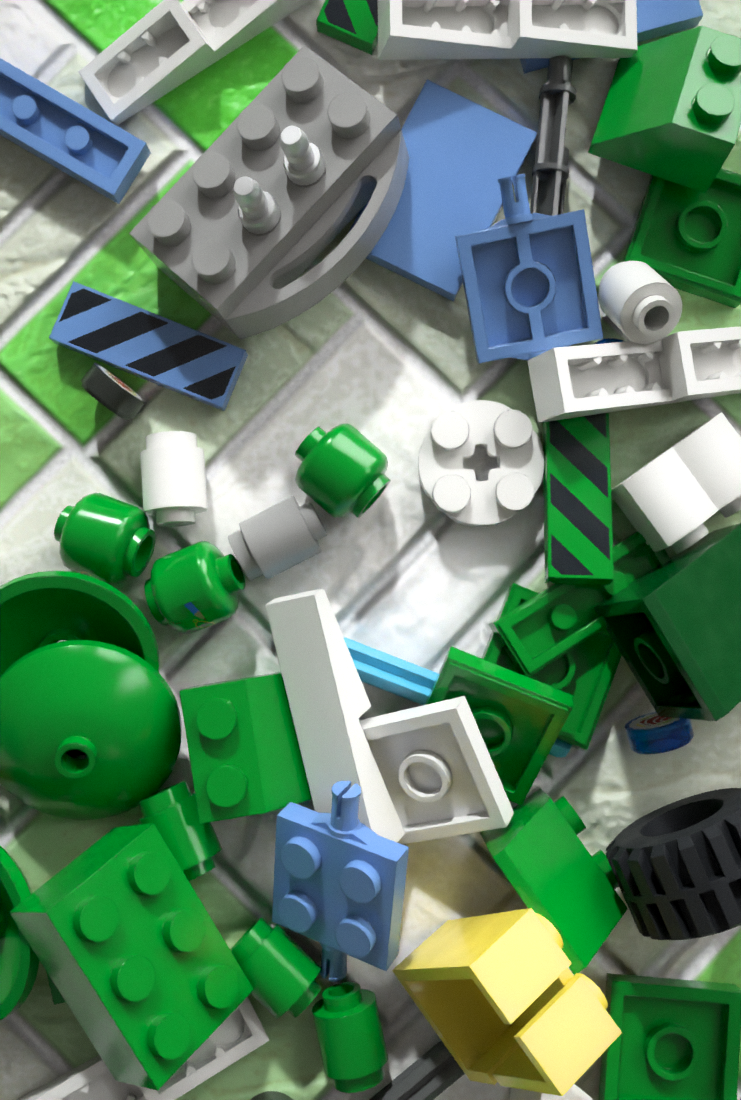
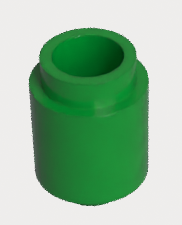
M186 780L137 802L143 815L138 820L139 825L155 824L188 881L198 878L216 867L212 856L222 850L221 844L211 822L199 824L195 793L191 794Z
M260 917L230 949L254 988L251 994L276 1019L280 1018L286 1011L294 1018L298 1017L315 999L322 988L315 981L321 967L278 924L271 927Z
M343 982L325 989L322 993V999L312 1007L324 1072L326 1076L333 1079L335 1089L340 1092L356 1093L368 1090L378 1085L384 1079L385 1071L383 1066L388 1060L376 996L370 990L361 989L360 985L356 982Z

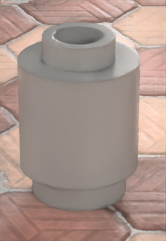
M291 496L240 522V530L228 535V540L241 568L248 579L252 581L262 575L270 579L321 553L322 550L317 540L327 536V532L312 503L309 501L299 506L295 497Z

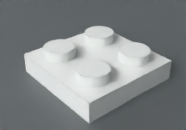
M465 696L359 720L405 832L397 843L409 844L508 826L514 811Z

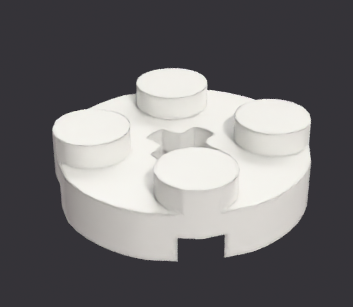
M487 400L464 402L437 416L422 441L418 457L420 484L429 500L434 503L438 510L445 513L448 518L456 523L471 527L498 525L528 506L541 485L544 473L542 444L538 435L533 430L532 423L527 415L519 410H512L504 404ZM475 448H485L487 455L497 460L498 468L489 470L487 480L485 481L476 480L474 470L464 469L463 458L472 457Z

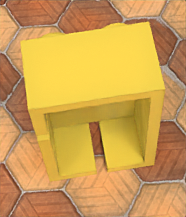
M532 908L447 920L392 970L470 1081L493 1085L498 1082L500 1086L563 1096L622 1033L606 1011L608 1003L603 992L587 976L581 973H576L573 976L568 969L572 963L562 950L564 944L561 935L549 920L535 913Z

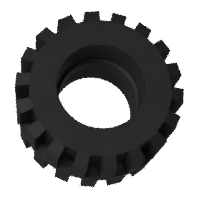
M741 788L708 791L663 806L628 825L606 848V857L637 929L644 937H651V939L687 940L714 935L741 925Z

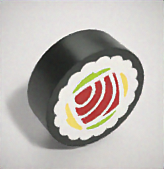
M94 363L81 379L82 387L91 396L125 420H133L146 403L125 382L97 363Z

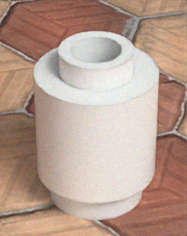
M641 261L617 263L605 272L600 281L598 299L602 311L631 341L640 344L657 342L671 333L679 322L682 313L680 294L648 264Z
M166 431L147 435L146 450L140 452L143 513L157 516L158 526L175 527L195 524V514L208 510L204 450L197 447V435L184 431Z

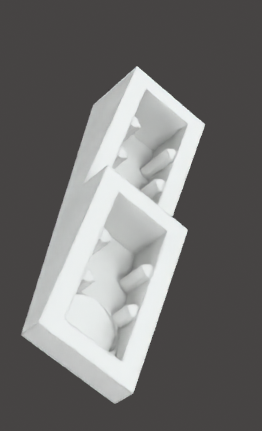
M163 0L78 71V73L109 119L118 126L311 0H184L182 2L179 0Z
M636 0L377 1L378 60L552 58L555 56H566L569 58L632 57L638 50Z
M741 327L681 331L650 344L627 341L552 348L527 361L538 423L741 393Z
M324 588L274 598L265 607L314 810L319 813H331V790L336 782L351 781V787L357 783L361 787L358 813L360 823L365 824L377 835L398 842L405 832L358 720L371 707V704Z
M247 997L158 1091L116 1081L100 1055L17 1100H175L269 1041V1038Z

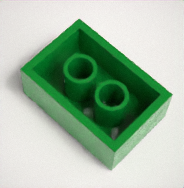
M154 823L114 827L9 912L114 1079L119 1082L158 1091L254 990Z

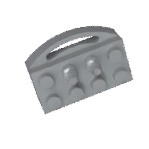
M304 45L129 234L157 268L240 340L271 330L307 311L338 288L359 267L385 232L404 189L409 165V154L398 116ZM369 201L360 218L341 243L319 264L298 278Z

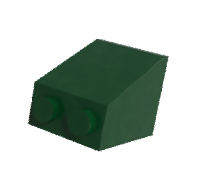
M741 523L712 531L689 548L671 557L666 563L655 567L630 583L628 587L593 607L598 616L603 617L608 633L660 717L718 721L741 702Z

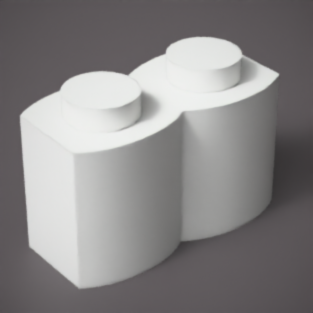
M722 412L611 490L612 498L636 531L643 535L647 541L645 543L650 545L654 552L671 546L678 554L709 533L703 522L718 510H720L725 518L741 510V438Z

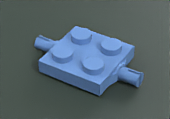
M525 173L512 177L516 202L514 200L511 176L497 179L500 185L505 219L498 221L487 230L455 236L476 360L479 364L509 357L530 360L552 348L569 347L573 344L603 339L585 211L583 209L554 216L540 213L530 214Z
M339 781L333 784L331 790V813H319L290 802L277 814L272 922L320 942L322 946L320 975L325 979L329 974L328 981L337 982L346 977L347 955L384 971L388 970L398 956L409 853L408 846L379 836L365 824L360 823L358 813L361 787L357 783L351 787V781Z

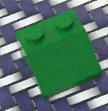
M701 25L638 46V50L632 57L619 58L588 153L706 193L733 149L741 125V38Z
M281 672L197 685L180 690L199 824L268 813L284 808L290 802L298 804L312 799Z
M540 788L526 798L522 806L518 804L512 808L514 814L507 827L481 831L480 834L493 859L527 908H532L535 913L545 917L557 929L564 944L562 950L572 963L569 968L575 975L587 967L628 908L615 891L619 885L606 855L600 849L591 856L577 835L584 831L586 826L564 796L553 802Z

